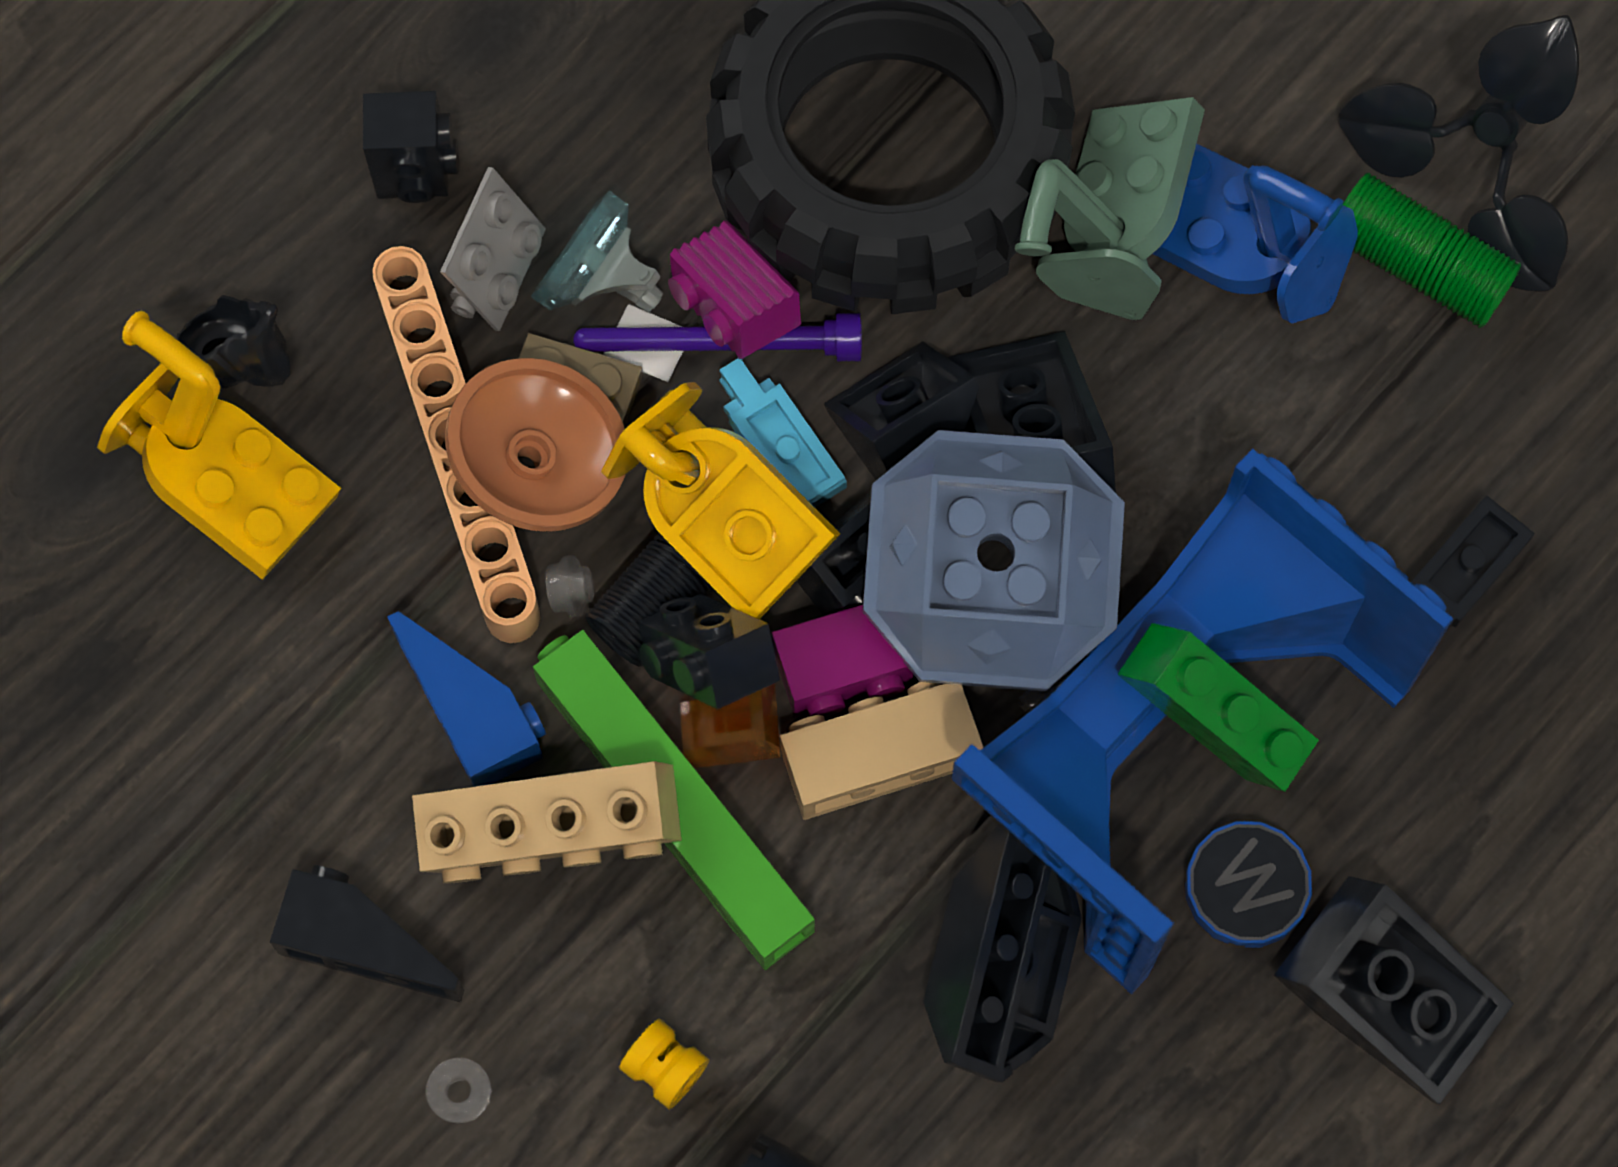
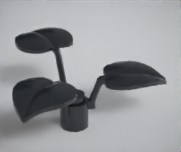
M1568 15L1558 16L1541 22L1515 25L1494 35L1484 46L1478 61L1479 77L1489 96L1477 110H1468L1464 116L1447 124L1433 126L1437 107L1432 96L1418 87L1403 83H1388L1367 89L1354 96L1339 113V125L1361 159L1373 170L1390 177L1403 178L1413 176L1422 171L1434 157L1435 144L1433 138L1445 137L1466 126H1473L1475 134L1483 143L1493 147H1501L1502 155L1493 192L1495 208H1487L1476 212L1468 223V232H1470V237H1479L1480 241L1484 240L1485 244L1495 247V251L1500 250L1501 254L1505 253L1506 257L1510 256L1511 260H1516V263L1521 262V268L1511 287L1526 291H1548L1557 285L1559 272L1568 248L1567 228L1560 212L1551 203L1533 195H1519L1506 203L1505 191L1513 153L1518 148V143L1515 139L1528 122L1532 124H1545L1555 120L1567 109L1574 97L1579 75V50L1573 23Z

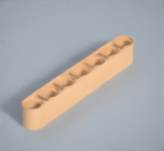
M404 246L391 247L382 252L375 260L372 269L373 279L476 595L491 634L503 642H522L534 634L538 629L541 619L536 593L513 525L495 518L480 506L469 507L459 502L460 497L465 491L452 471L446 450L441 448L445 441V429L450 409L466 383L424 259L421 254L412 248ZM408 275L417 279L411 287L404 290H396L389 287L393 280L400 276ZM419 328H428L434 331L433 336L423 343H412L406 340L412 331ZM436 381H446L452 384L449 392L441 397H430L424 394V390ZM489 543L503 544L508 548L505 555L495 562H485L477 558L480 549ZM508 598H517L524 601L526 607L521 614L514 618H503L495 613L496 607L500 602Z

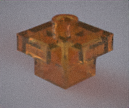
M775 683L718 710L696 699L680 703L683 755L693 768L780 758Z

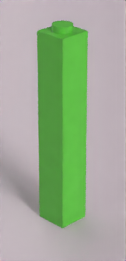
M582 629L570 639L567 635H563L550 642L539 653L537 657L539 662L533 666L537 684L604 768L654 761L673 765L682 841L664 844L761 967L767 970L815 933V919L584 630Z

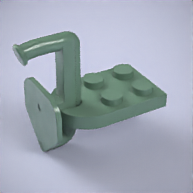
M1194 97L1093 110L1076 175L1058 159L1046 160L1040 165L1035 174L1023 219L1020 242L1015 245V251L1022 255L1043 256L1038 261L1036 274L1056 295L1065 300L1123 318L1139 320L1144 317L1158 295L1162 283L1160 277L1149 267L1147 257L1163 244L1177 221L1205 111ZM1054 210L1065 220L1066 238L1076 252L1050 254L1052 247L1048 245V236Z

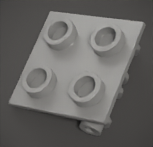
M492 167L487 168L440 272L455 287L450 294L454 300L451 309L455 313L466 318H473L477 311L495 331H500L509 310L517 300L519 287L529 265L540 249L541 240L546 228Z

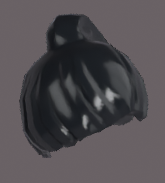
M222 295L218 298L217 304L196 315L185 324L180 333H177L176 339L212 367L222 389L245 381L260 387L283 385L291 374L286 340L275 321L278 312L276 304L266 301L257 303L247 298L239 300Z

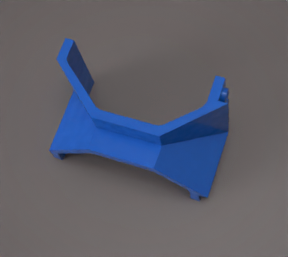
M1254 449L1235 466L1227 492L1163 577L1117 625V629L1104 639L1046 700L982 750L971 744L953 765L951 779L1085 898L1084 952L1130 994L1149 976L1173 926L1171 920L1110 867L1109 817L1111 778L1117 768L1167 716L1117 675L1150 625L1155 623L1189 631L1227 663L1312 656L1333 658L1343 664L1394 708L1411 690L1453 620L1445 612L1446 606L1434 591L1422 584L1414 586L1407 580L1409 577L1396 567L1392 557L1382 547L1371 541L1366 542L1346 525L1345 519L1336 508L1322 499H1316L1296 482L1292 472L1283 463L1272 457L1267 458L1263 453L1259 454Z

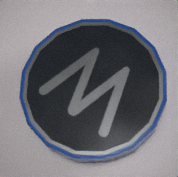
M1235 821L1213 830L1195 848L1186 870L1185 898L1195 921L1213 938L1227 944L1230 942L1235 945L1245 946L1244 948H1261L1283 939L1300 923L1312 896L1311 869L1302 849L1284 831L1262 822Z

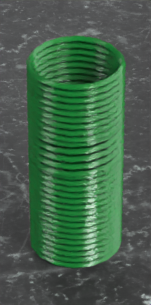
M1370 172L1365 173L1360 178L1343 203L1344 206L1351 208L1355 215L1358 236L1353 249L1354 254L1359 253V257L1364 256V260L1369 259L1370 263L1374 262L1375 266H1379L1385 272H1390V275H1395V279L1400 278V282L1405 281L1406 285L1411 284L1412 289L1417 288L1418 292L1424 293V296L1429 295L1430 300L1436 299V303L1446 306L1447 310L1451 309L1452 313L1456 312L1457 316L1462 315V319L1467 318L1468 322L1472 321V324H1477L1478 328L1484 327L1521 268V262L1516 263L1515 259L1511 260L1510 256L1506 257L1505 253H1500V250L1495 251V247L1485 244L1484 240L1480 241L1479 237H1470V232L1464 233V229H1458L1457 224L1452 225L1448 219H1443V216L1433 213L1432 209L1428 210L1427 206L1423 207L1422 203L1418 204L1417 200L1413 201L1412 197L1407 198V194L1402 195V191L1397 192L1396 188H1392L1391 185H1387L1381 179H1376V176H1371Z

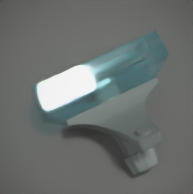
M608 191L591 208L530 297L550 311L570 303L576 306L581 301L594 295L617 292L647 312L654 309L663 295V292L656 286L660 275L656 269L636 260L630 252L629 235L631 229L627 227L629 205L611 191Z

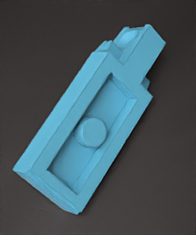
M739 358L719 370L721 373L719 381L732 400L723 406L731 427L737 434L748 440L814 507L847 488L845 476L780 384L775 386L770 378L758 384Z

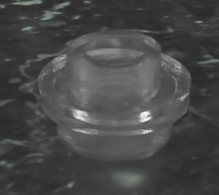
M574 555L563 556L560 563L549 564L546 569L547 596L549 604L555 613L566 612L570 617L582 616L586 603L592 602L594 598V584L591 571L588 566H581Z
M453 1058L442 1062L432 1071L426 1085V1097L433 1112L441 1119L450 1123H466L477 1118L486 1109L491 1097V1084L486 1072L479 1064L465 1058ZM456 1081H465L471 1086L469 1097L460 1103L449 1100V1087Z

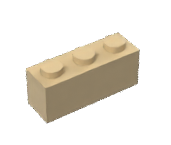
M920 682L907 690V696L885 702L883 697H872L848 708L849 714L827 721H825L824 716L816 715L791 724L789 726V733L780 735V748L803 820L952 774L954 762L971 744L982 750L984 747L962 685Z

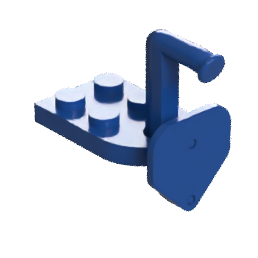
M1196 143L1177 221L1167 239L1152 254L1218 288L1232 293L1257 294L1278 288L1277 301L1282 319L1289 323H1296L1325 314L1331 309L1353 252L1358 230L1353 210L1344 206L1341 198L1333 200L1324 193L1268 166L1252 165L1248 169ZM1310 219L1318 223L1314 231L1312 230Z

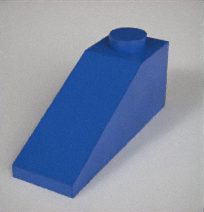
M397 611L387 616L401 649L473 787L494 784L543 758L537 739L546 735V732L530 701L519 706L509 687L401 612Z

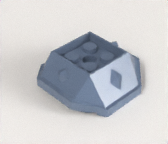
M938 430L872 484L862 612L901 657L919 682L1046 691L1117 629L1125 502L1062 439ZM990 540L1003 543L1011 553V565L1007 569L998 572L984 568L977 557L978 546Z

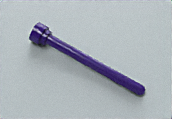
M837 313L836 319L825 320L824 326H798L759 350H825V356H837V362L861 361V313ZM705 327L581 328L575 333L573 338L575 347L591 352L731 351L728 344L722 347L715 344Z

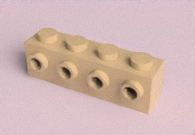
M655 761L412 796L420 872L442 873L443 883L480 880V868L502 865L503 875L541 871L540 860L562 857L563 867L594 865L601 863L600 852L623 849L624 859L662 855L661 843L682 841L673 765Z

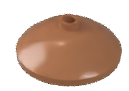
M519 358L491 365L477 373L463 386L450 409L445 429V445L452 471L461 487L478 506L507 524L533 531H559L579 526L596 517L608 506L625 478V475L619 478L607 479L601 473L618 437L625 430L619 413L610 399L596 384L579 372L562 364L543 359ZM518 457L529 458L533 461L535 468L524 466L519 462Z

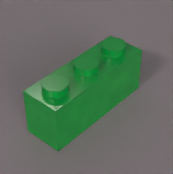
M1152 623L1117 674L1242 778L1253 783L1285 792L1319 741L1189 631Z

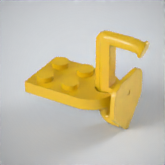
M138 311L128 319L122 332L123 342L129 346L136 344L158 360L160 365L116 409L102 431L97 448L106 454L126 444L142 455L146 479L157 496L263 580L336 500L341 487L245 411L229 402L217 399L221 386L212 367L171 334L152 322L148 313ZM178 378H180L173 400H171L166 395Z
M696 382L683 383L675 390L671 389L657 404L632 422L620 434L601 473L607 479L619 478L641 462L647 468L644 479L645 506L657 531L732 608L760 619L833 543L840 533L748 440L727 429L706 427L689 410L700 397L702 388Z

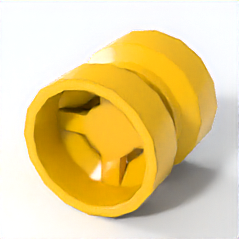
M658 1019L635 1041L621 1061L619 1069L633 1081H645L653 1088L654 1098L670 1110L694 1086L706 1069L709 1059L695 1047L685 1048L676 1041L675 1031L661 1019Z

